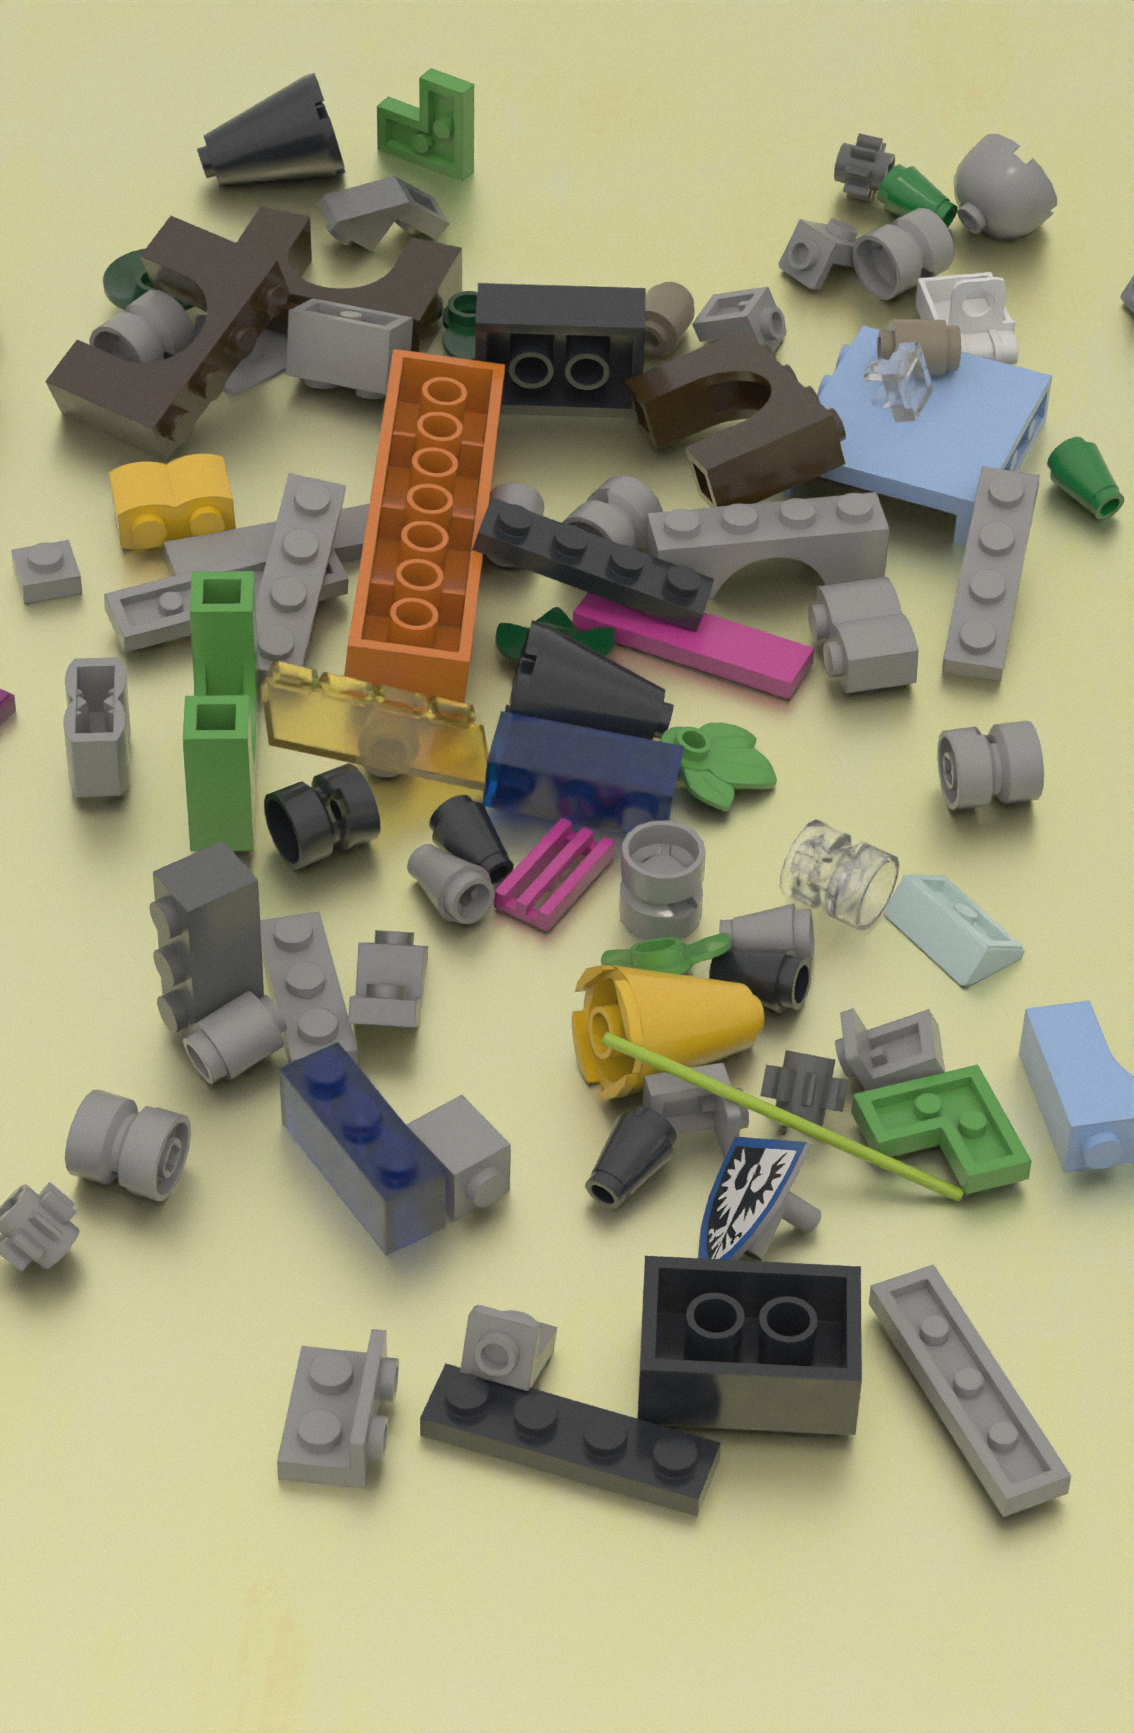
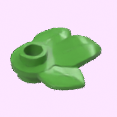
M719 722L707 723L699 729L695 727H673L666 730L659 741V764L662 770L671 778L685 783L687 790L694 797L723 811L730 809L734 799V789H773L777 783L774 769L769 760L762 753L753 749L757 738L746 729L737 725Z
M729 933L712 935L688 945L683 943L681 939L673 936L653 938L639 942L630 949L605 951L601 957V965L610 964L681 975L690 970L694 964L724 954L730 949L731 940Z

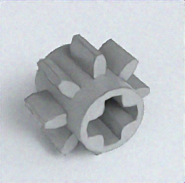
M51 1182L39 1194L27 1184L20 1186L0 1206V1255L20 1272L27 1267L32 1259L44 1270L51 1268L67 1253L79 1235L80 1230L69 1221L77 1212L73 1208L75 1203Z

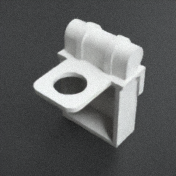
M991 272L918 278L915 306L921 319L945 320L947 325H958L961 333V352L1007 364H1017L1019 353L1017 340L1014 335L1015 320H1011L1005 306L1007 286L1003 278L993 277Z

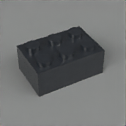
M478 283L475 360L505 365L500 414L635 418L624 381L643 373L646 288Z
M645 1256L637 1419L667 1426L856 1435L862 1385L861 1266Z

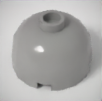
M987 134L959 163L953 178L954 196L959 208L957 211L958 217L969 231L975 234L982 232L993 239L1011 241L1026 237L1055 213L1051 212V210L1057 206V196L1051 181L1034 158L1025 164L1014 154L1020 146L1013 140L999 134Z

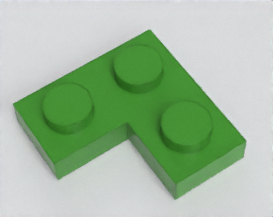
M430 68L419 77V108L388 96L377 105V149L463 182L474 173V84Z
M978 1064L853 1094L851 1113L869 1148L889 1157L940 1146L965 1194L1029 1179L1032 1161Z

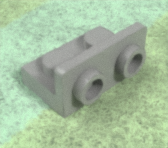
M371 1330L367 1353L301 1346L277 1459L278 1479L366 1488L371 1459L383 1461L386 1451L388 1416L379 1415L382 1401H395L398 1385L399 1359L387 1357L386 1330Z

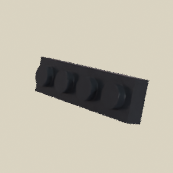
M493 497L490 500L472 548L474 551L695 632L703 617L714 582L713 578L697 573L689 567L675 565L640 552L632 546L615 543L585 532L577 526L555 521L528 511L520 505L509 504Z
M445 1363L420 1417V1436L698 1517L720 1461L721 1442L530 1388L529 1391L482 1379L473 1374H464L460 1372V1367Z

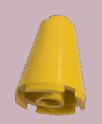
M605 964L586 968L577 981L575 992L586 991L583 1010L572 1011L571 1021L574 1050L583 1077L588 1084L600 1083L604 1090L597 1095L603 1099L624 1098L644 1090L645 1075L663 1073L664 1071L601 1044L606 1031L686 1067L693 1068L714 1063L751 1048L756 1042L758 1034L763 1029L764 1010L759 998L753 995L751 990L742 983Z

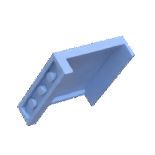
M862 326L852 344L843 345L837 359L836 370L832 376L826 374L823 377L818 389L817 396L820 403L826 409L834 408L846 432V439L840 442L846 464L818 477L955 514L957 517L954 543L966 546L982 466L1018 472L1046 421L1052 375L961 352L958 370L946 371L944 376H889L887 364H878L877 337L880 330ZM796 486L783 491L782 495L790 497Z

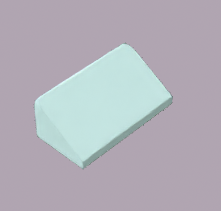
M903 875L884 910L886 917L962 986L979 982L1020 960L1025 953L1023 946L946 876Z

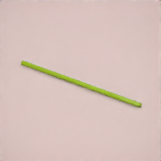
M607 1031L601 1044L952 1200L959 1202L962 1198L963 1189L617 1035Z

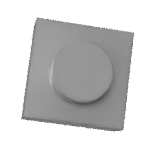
M69 540L53 543L44 542L34 546L11 550L13 569L24 604L82 594L81 575Z

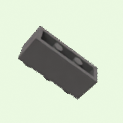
M224 841L153 871L155 901L150 903L149 909L158 934L159 949L154 951L153 958L156 969L161 977L162 996L157 998V1006L167 1028L172 1033L180 1031L185 1038L194 1032L193 1025L244 992L250 991L258 999L264 996L258 879Z

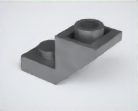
M396 176L325 194L317 203L328 222L326 229L335 239L348 246L356 242L371 251L376 248L394 222L411 234L416 235L418 231H421L436 240L439 239L449 225L447 218L434 197Z
M375 930L374 943L361 942L358 944L356 994L350 996L349 1024L417 1027L420 1025L429 946L413 945L414 932Z

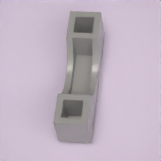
M876 492L863 494L848 493L841 496L809 499L792 498L786 501L754 504L738 503L729 506L689 510L675 509L667 512L647 513L646 554L678 566L689 567L697 573L713 578L714 582L708 600H712L721 585L737 570L753 562L769 558H790L802 561L813 567L821 575L825 585L885 577L889 526Z

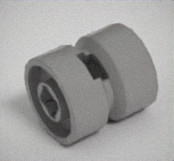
M917 208L895 219L892 225L885 224L859 237L853 246L852 259L857 276L867 291L878 299L889 300L915 287L918 278L934 277L948 270L954 259V245L952 236L941 218L929 209Z
M149 290L129 304L125 312L117 313L93 330L89 344L126 361L151 363L170 358L188 347L194 341V330L188 314L180 303L171 295L160 290Z
M614 475L606 480L588 497L585 503L578 506L561 523L577 526L585 532L621 545L632 546L642 551L646 547L647 513L663 512V509L652 490L640 480L627 475Z
M1025 720L994 724L990 728L988 735H982L976 726L943 730L939 735L937 746L938 774L942 793L949 809L962 810L986 807L991 802L993 796H996L1003 804L1034 801L1041 797L1044 786L1043 755L1040 740L1032 722Z
M665 820L650 821L638 825L626 835L621 851L622 881L620 883L619 913L620 921L627 931L638 938L649 940L673 936L682 939L697 929L702 918V882L704 880L706 853L704 841L696 831L684 824Z
M92 1090L85 1096L78 1107L70 1126L65 1150L66 1169L70 1175L103 1185L112 1184L118 1178L119 1185L126 1187L129 1193L155 1201H164L177 1185L186 1163L191 1140L190 1120L186 1115L159 1107L145 1106L138 1112V1107L132 1099L103 1090Z

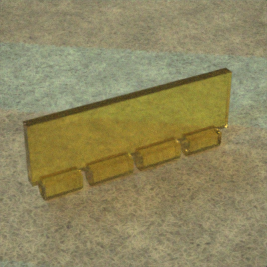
M276 660L271 663L267 677L261 683L269 746L489 792L494 786L484 725L474 723L476 716L474 707L471 704L432 696L427 702L425 694L378 684L373 691L372 683L369 681L329 672H323L318 679V673L315 669Z

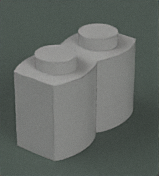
M880 577L817 587L816 604L809 605L808 608L810 632L814 640L822 639L827 674L830 678H838L845 693L916 683L919 652L916 638L910 622L901 611L898 596L889 578Z
M118 657L77 658L69 664L65 674L67 709L64 714L63 725L69 784L76 797L121 796L127 789L130 781L128 744L131 737L126 669Z

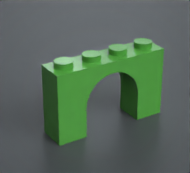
M254 571L192 572L190 595L194 696H185L183 722V753L190 851H200L221 841H224L232 851H254L259 711V663Z

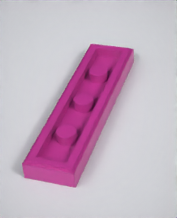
M587 592L573 611L572 623L579 631L596 627H612L616 643L787 699L792 697L813 665V647L707 613L703 614L699 627L695 632Z

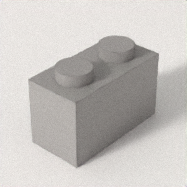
M312 298L289 310L286 375L305 379V384L313 388L331 389L343 386L355 389V394L363 398H386L393 349L411 351L413 317Z

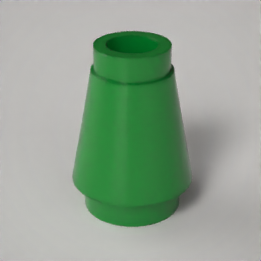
M901 164L894 166L883 179L877 194L878 201L885 204L884 208L888 213L901 217L917 208L929 209L941 218L947 228L953 222L958 210L957 205L950 202L914 166L908 168Z
M1072 437L1059 444L1052 451L1048 458L1047 466L1051 470L1050 479L1054 484L1089 512L1093 513L1099 520L1107 519L1119 511L1124 503V496L1120 493L1095 443L1086 442L1082 437Z

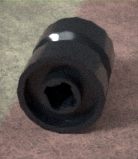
M350 763L314 776L311 787L303 781L266 794L264 799V814L273 843L286 864L294 870L331 857L334 846L341 851H346L375 840L379 837L381 831L379 811L372 790L358 768Z

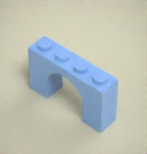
M1090 1000L1025 1009L1019 1057L1063 1172L1091 1168L1104 1169L1112 1165L1134 1163V1076L1127 1072L1113 1057Z

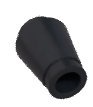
M458 795L448 799L434 811L429 821V827L433 831L432 841L443 852L483 867L488 872L494 887L501 884L513 871L514 864L509 859L508 853L483 803L473 801L467 795Z
M731 949L712 959L709 979L745 984L752 994L759 998L762 1006L775 1012L783 1013L787 1008L799 1010L803 1006L811 983V964L807 958L798 957L794 949Z
M635 1106L629 1113L620 1114L615 1120L590 1178L585 1183L586 1190L591 1197L608 1208L617 1209L624 1200L628 1199L641 1185L673 1157L674 1150L672 1146L677 1140L676 1131L669 1121L658 1112L644 1106Z

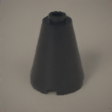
M315 73L299 78L203 135L206 146L197 148V152L206 179L216 176L219 186L336 177L346 173L330 117L322 102L324 98Z
M532 620L513 677L509 698L510 705L506 704L499 738L511 742L649 748L654 737L661 739L663 733L668 730L674 704L664 702L665 689L552 627Z

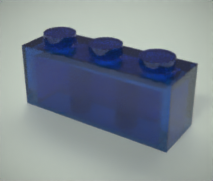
M501 711L487 759L482 803L485 807L557 821L565 818L572 821L573 824L628 834L636 826L650 821H671L678 790L684 746Z
M339 1042L279 1068L281 1120L283 1126L386 1256L445 1228V1172Z

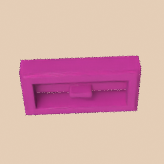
M562 817L495 889L494 907L548 932L615 857L616 841L604 837L598 843L594 841V831L583 827L576 833L572 831L573 822ZM581 854L586 856L539 910L533 908L547 892L553 891L563 880V874Z

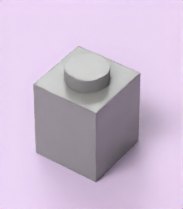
M463 1095L406 1124L407 1171L454 1221L478 1207L483 1208L493 1204L502 1194L510 1190L511 1144Z

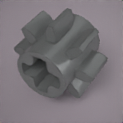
M859 133L856 145L843 143L840 147L835 163L834 180L845 183L843 192L847 193V197L871 202L873 190H879L883 179L895 166V154L885 152L886 143H883V138Z
M786 1050L783 1067L766 1064L760 1096L775 1099V1106L819 1126H823L826 1109L843 1112L849 1080L832 1077L835 1059Z

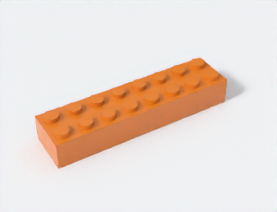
M393 349L349 633L341 700L371 705L377 697L391 694L401 698L407 709L462 716L483 557L482 553L474 551L472 548L489 506L505 372L504 364Z

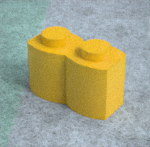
M192 454L175 459L166 465L148 461L135 462L120 466L109 472L112 504L122 548L129 550L164 547L163 542L236 529L233 497L222 456L215 454Z

